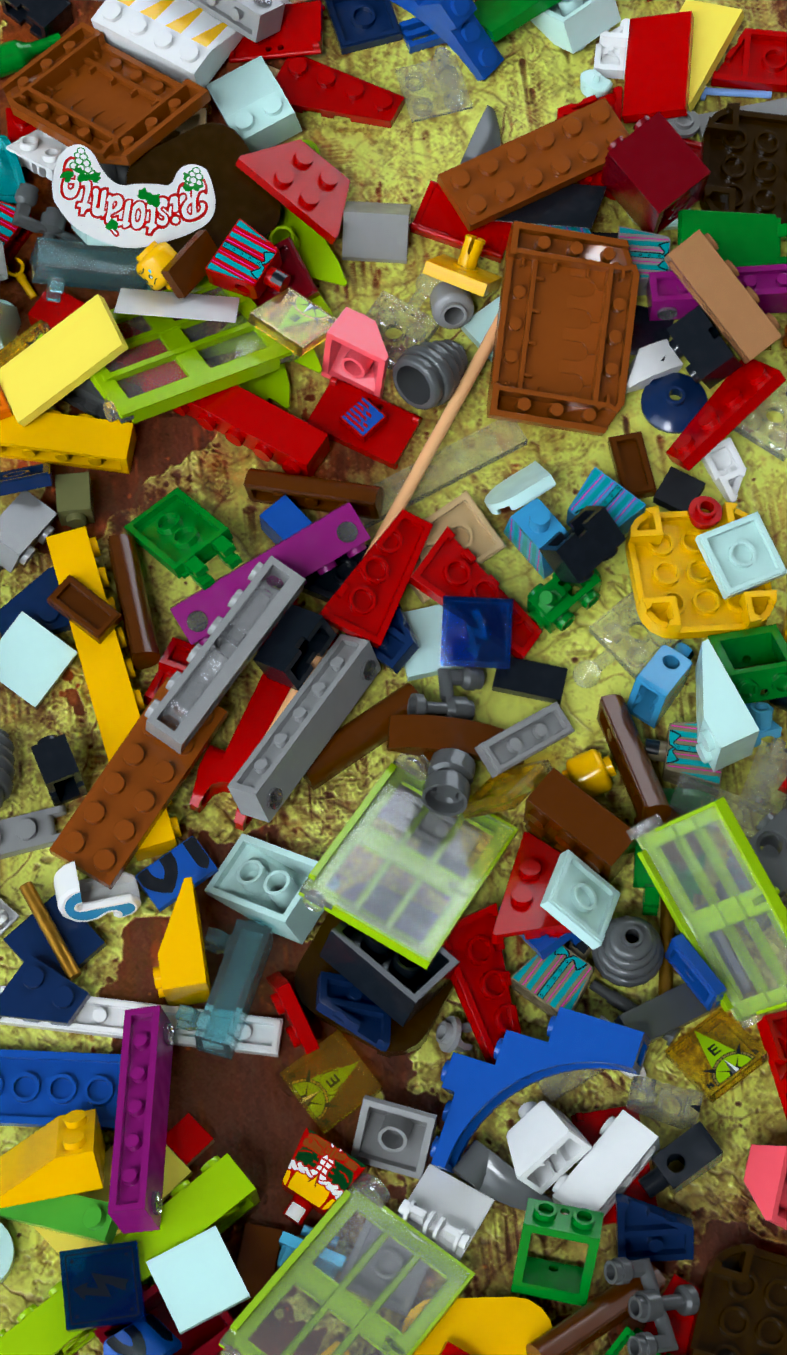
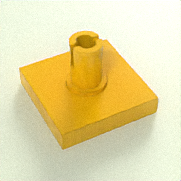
M471 234L465 235V241L458 259L445 254L427 260L422 272L482 297L498 290L503 278L476 267L486 241L482 238L476 239L477 236Z

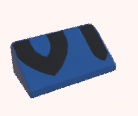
M191 836L140 871L135 878L147 897L161 912L177 900L184 878L192 877L194 887H197L219 870L199 841L194 836Z
M146 1314L106 1339L103 1344V1355H172L182 1348V1342L154 1315Z

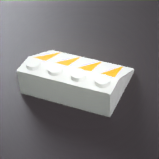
M105 0L91 18L93 27L103 33L107 44L181 84L185 79H189L206 88L230 53L244 37V35L188 0Z

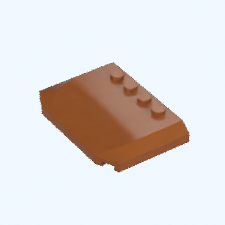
M81 22L1 84L13 115L68 147L76 144L87 147L95 155L98 163L124 166L133 164L211 101L208 89L189 79H185L181 84L107 44L102 32L84 22Z
M513 221L506 247L487 398V418L602 436L606 432L608 426L625 402L640 276L636 264L632 262L628 250L630 246L627 240Z

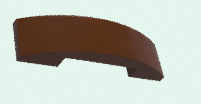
M418 714L391 715L388 724L387 750L421 756L425 751L435 753L440 749L454 748L468 753L473 760L482 761L474 748L505 729L454 717ZM524 761L507 771L522 773L524 771Z

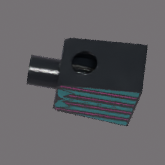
M699 1121L651 1158L654 1169L641 1177L638 1182L650 1199L667 1187H669L673 1194H676L720 1163L723 1158V1151ZM673 1161H680L685 1168L678 1173H674L669 1170L668 1165Z

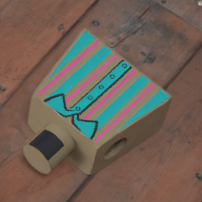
M697 722L670 723L666 741L646 738L644 747L650 760L664 762L662 780L692 790L709 791V795L717 796L721 785L722 769L713 772L709 763L704 764L701 761L696 750V744H698Z
M581 941L577 945L571 942L567 948L562 945L544 960L536 953L511 977L512 985H510V988L550 1017L553 1015L557 1016L559 1007L576 1011L593 977L594 968L584 961L592 949Z

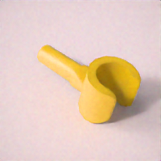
M15 257L16 261L20 264V271L16 274L11 273L7 266L8 276L15 277L29 298L34 300L38 295L23 272L25 265L21 259Z

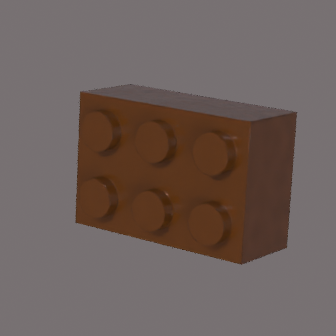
M555 768L547 774L526 799L523 821L526 823V829L538 839L544 837L560 853L569 849L609 884L633 857L639 834Z

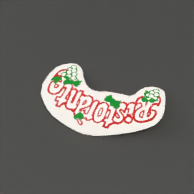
M81 144L67 147L58 156L52 180L54 202L68 222L92 238L120 248H141L149 246L154 240L159 244L160 242H168L186 236L205 226L215 212L216 199L210 176L205 168L196 164H188L181 167L176 173L173 182L169 185H120L107 177L90 149Z

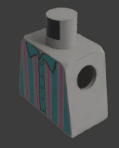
M619 226L617 238L628 241L630 246L628 250L632 262L636 264L640 274L637 296L646 295L649 272L672 271L663 260L670 252L671 239L668 236Z

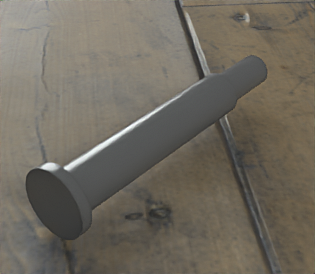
M594 980L589 989L605 998L607 1003L623 1013L639 1006L597 980ZM681 1028L662 1037L668 1041L667 1046L670 1047L673 1044Z

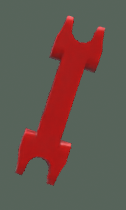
M299 598L294 601V605L300 606L298 603ZM340 630L337 632V636L335 637V639H334L333 642L331 643L329 649H330L331 646L334 644V642L337 640V638H338V636H339V633H340ZM264 673L262 674L227 749L224 750L214 745H210L198 767L195 786L189 802L191 810L200 813L214 795L222 792L230 793L227 787L265 736L290 691V687L267 678ZM237 808L234 819L235 828L244 831L253 818L241 814Z

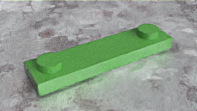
M76 1194L0 1208V1218L112 1245L118 1230V1226L108 1214L109 1202Z

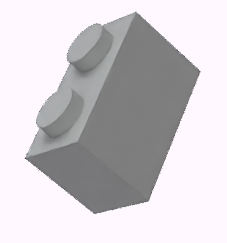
M28 491L21 492L0 515V566L10 573L19 563L25 566L36 552L34 546L38 542L44 545L47 542L46 537L51 536L55 531V528L51 525L57 513Z

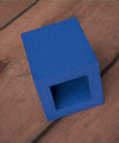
M286 495L259 515L261 530L275 544L280 543L312 523Z

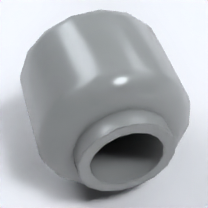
M441 282L430 294L431 313L434 321L441 327L458 329L471 320L474 314V304L469 291L446 282Z

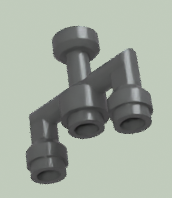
M20 183L14 197L17 205L12 224L36 234H43L40 248L38 251L31 253L29 263L42 270H54L57 262L56 258L52 255L55 239L62 244L86 252L88 245L77 233L73 234L65 231L67 219L59 208L47 207L46 211L42 212L40 221L29 217L32 207L37 205L39 189L32 184Z
M465 666L462 670L439 668L437 671L442 702L427 701L423 694L412 693L408 699L407 714L445 716L472 721L475 715L474 702L468 700L465 696H454L453 686H461L467 691L480 690L484 685V671L473 666Z
M616 1257L607 1261L604 1265V1276L609 1284L624 1285L630 1283L633 1278L641 1279L644 1290L637 1291L630 1297L628 1311L633 1319L641 1323L654 1321L658 1332L657 1335L646 1331L630 1336L627 1342L629 1355H656L657 1353L678 1350L679 1347L666 1311L677 1310L681 1316L695 1315L700 1307V1298L696 1288L691 1284L679 1285L675 1288L673 1294L661 1296L650 1258L628 1260L626 1257Z

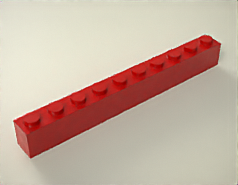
M49 285L27 314L32 332L37 335L42 330L43 335L85 303ZM123 323L117 324L124 339L141 334ZM151 341L124 351L107 364L106 368L109 372H113L168 350L164 345ZM174 360L119 380V382L126 386L132 384L141 389L142 393L187 376ZM238 385L172 409L181 416L187 414L196 419L208 431L216 430L222 433L232 444L236 446L244 445L253 450L254 454L261 460L266 462L271 460L279 464L289 474L312 477L330 451L329 435Z

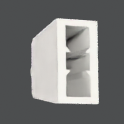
M530 1101L524 1103L519 1108L518 1115L520 1120L507 1132L506 1138L517 1179L542 1195L593 1147L561 1111L546 1101H540L538 1104Z

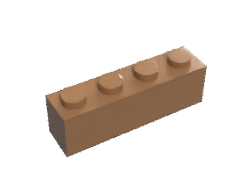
M699 229L669 252L663 260L744 364H747L782 336L778 331L781 326L771 313L765 314L759 307L760 299L755 291L749 286L745 288L737 277L740 274L734 264L728 259L724 261L717 253L719 247L713 237L708 233L703 235Z

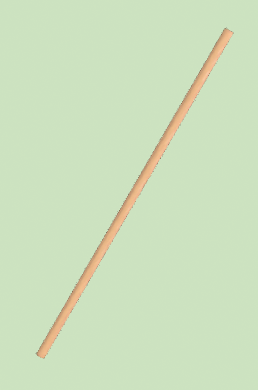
M498 313L366 553L398 513L407 507L494 348ZM332 627L334 632L337 634L339 630ZM326 652L322 657L316 655V657L313 659L311 665L314 669L325 656ZM293 688L290 689L280 709L278 710L274 720L272 721L269 729L272 727V725L275 723V721L278 719V717L281 715V713L284 711V709L296 695L298 690H295Z

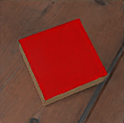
M189 1113L167 1133L166 1145L187 1167L215 1142L209 1133Z

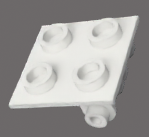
M37 129L6 146V150L17 155L21 167H26L33 173L41 177H47V179L52 181L58 156L68 146Z
M429 1164L409 1199H404L398 1210L400 1214L398 1216L460 1262L495 1200ZM403 1227L415 1240L421 1242L422 1244L436 1251L434 1248L429 1246L423 1240H421L412 1232Z

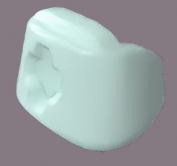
M595 69L585 70L580 75V90L586 97L595 95L596 98L607 95L613 86L611 80L605 78Z

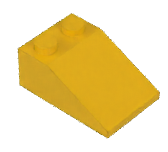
M187 877L183 880L158 952L159 966L153 967L154 983L156 989H158L159 998L165 997L170 1006L179 1007L212 1001L198 898L192 877Z
M96 1109L85 1111L73 1110L65 1115H60L0 1156V1208L103 1189L106 1145Z

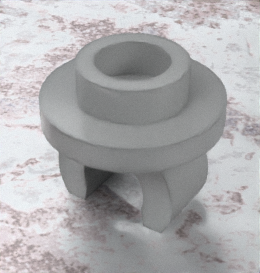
M693 110L692 112L688 111V116L668 118V122L682 138L692 137L699 130L700 118Z
M448 1016L438 1025L436 1040L443 1052L451 1053L454 1050L456 1052L472 1050L473 1045L462 1041L461 1032L469 1033L473 1030L470 1023H461L458 1017Z

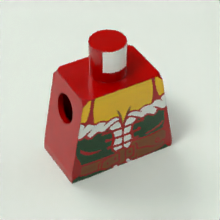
M306 1128L282 1181L283 1189L293 1196L282 1214L299 1226H302L312 1209L324 1216L345 1190L349 1191L352 1186L355 1188L367 1174V1166L309 1128Z

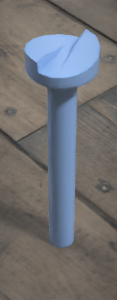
M706 86L700 101H705L706 95L771 99L772 91L711 88Z

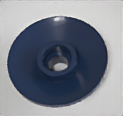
M672 373L652 380L644 388L641 397V409L646 420L656 429L666 433L679 434L684 431L708 400L703 387L699 383L696 384L692 377L682 373ZM670 395H677L681 399L677 401L672 400Z

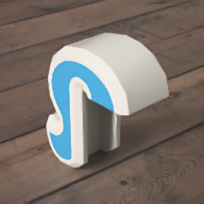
M75 861L62 866L54 876V889L58 909L63 917L75 922L93 921L110 912H113L115 917L122 918L132 915L141 906L137 879L130 873L123 872L111 890L92 878L78 880Z

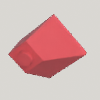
M349 307L342 311L326 333L321 376L329 380L332 376L382 399L389 356L375 320Z
M751 1144L743 1181L764 1219L787 1230V1146Z

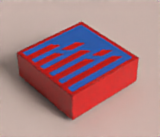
M361 396L339 417L340 423L363 443L387 422V416L364 396Z

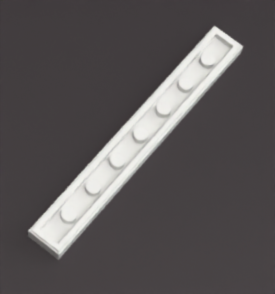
M0 986V994L6 986ZM91 996L70 1026L52 1025L50 1022L43 1021L39 1023L26 1022L22 1019L2 1017L0 1025L122 1039L125 1010L160 1005L174 1026L173 1045L279 1057L283 1019Z

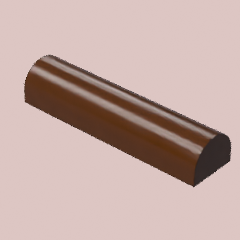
M255 468L248 470L244 481L248 497L253 502L274 504L286 495L298 508L328 513L350 502L358 517L375 520L380 519L383 508L384 491L379 486Z
M127 534L112 535L108 538L109 557L133 668H135V671L147 669L156 665L160 661L161 656L135 539Z
M410 683L404 684L334 733L303 776L313 791L387 741L389 717L391 715L407 714V704L410 695L418 693Z
M617 694L601 696L597 720L641 826L644 828L656 826L669 818L672 811L624 698Z
M652 1265L661 1293L666 1284V1279ZM633 1278L630 1283L624 1285L615 1284L526 1345L527 1355H575L630 1317L628 1301L637 1291L644 1290L641 1279Z

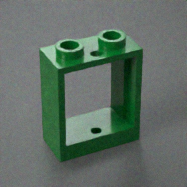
M776 624L708 636L711 645L745 704L787 697V643ZM776 662V663H773V664H767V665H761V666H755V667H749V668H743V669L734 670V669H736V668H742V667H748V666H754V665H760V664H765V663ZM767 689L765 694H760L761 690Z
M528 1198L511 1292L578 1306L586 1305L601 1238L604 1213L546 1200ZM536 1233L588 1244L584 1266L578 1267L527 1256L531 1234Z

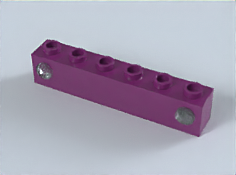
M787 264L736 267L740 274L737 277L745 288L749 286L755 291L760 299L758 305L765 314L768 312H787ZM673 271L649 272L646 289L649 321L681 319L699 306Z
M347 502L217 579L205 591L201 589L170 607V611L190 644L198 642L203 646L210 637L207 633L209 627L218 616L222 618L226 616L231 609L227 606L230 599L239 588L242 591L247 588L251 582L248 576L258 562L265 564L269 557L273 556L303 578L315 571L319 575H323L336 567L335 559L345 553L351 558L365 550L367 546L364 542L371 537L350 502ZM269 580L263 585L264 593L272 598H275V595L282 588L281 583L276 580Z
M160 1005L125 1010L108 1203V1214L123 1234L160 1230L174 1044V1026Z

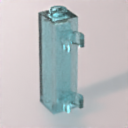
M37 237L32 251V283L47 284V301L60 302V293L64 292V286L120 292V288L151 290V287L136 271V265L138 264L136 257L145 248L87 245L81 241Z
M237 919L232 935L216 928H208L204 942L207 943L205 950L216 954L224 953L203 1012L180 1004L175 1017L178 1020V1028L196 1031L195 1041L197 1050L231 1060L273 946L272 928H269L261 921L253 919L248 921Z

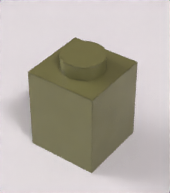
M89 472L55 475L56 506L61 526L80 528L86 524L95 523L93 485Z

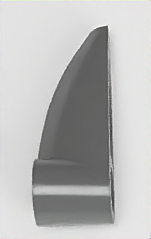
M487 105L460 164L499 147L501 144L500 128L496 113L489 105Z
M477 1140L472 1142L452 1169L458 1177L474 1189L513 1208L526 1211L528 1198L553 1202L545 1193L541 1195L518 1180L514 1168Z

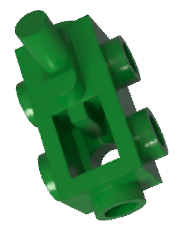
M596 568L594 569L593 576L580 584L561 582L554 572L553 578L545 585L542 583L538 584L528 594L527 611L529 613L527 615L541 630L545 628L550 634L556 628L560 631L567 629L575 620L576 616L574 613L582 606L586 610L591 608L601 596L598 592L600 591L602 580ZM574 586L580 588L576 594H572V587Z

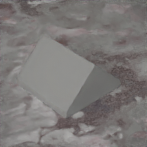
M347 201L343 211L342 260L407 264L411 204Z
M364 1095L351 1156L363 1164L420 1180L425 1170L436 1131L437 1115Z

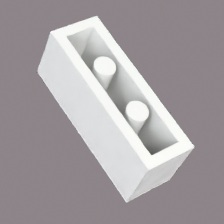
M622 1110L616 1118L614 1116L609 1117L600 1129L599 1134L602 1136L592 1146L593 1148L577 1162L578 1165L569 1175L567 1173L563 1174L554 1184L552 1189L554 1192L552 1195L553 1202L602 1212L605 1216L616 1203L615 1194H623L660 1149L659 1136L625 1110Z

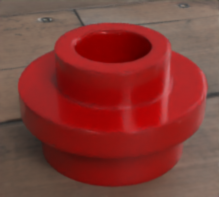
M699 496L691 501L688 507V516L695 527L709 529L719 523L722 517V507L715 499L709 496ZM701 509H706L710 513H705Z

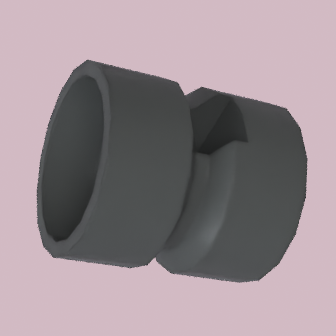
M444 748L436 751L431 757L428 777L425 780L422 792V801L431 812L443 816H455L464 812L467 808L471 791L470 785L473 783L476 771V764L468 753L459 749Z

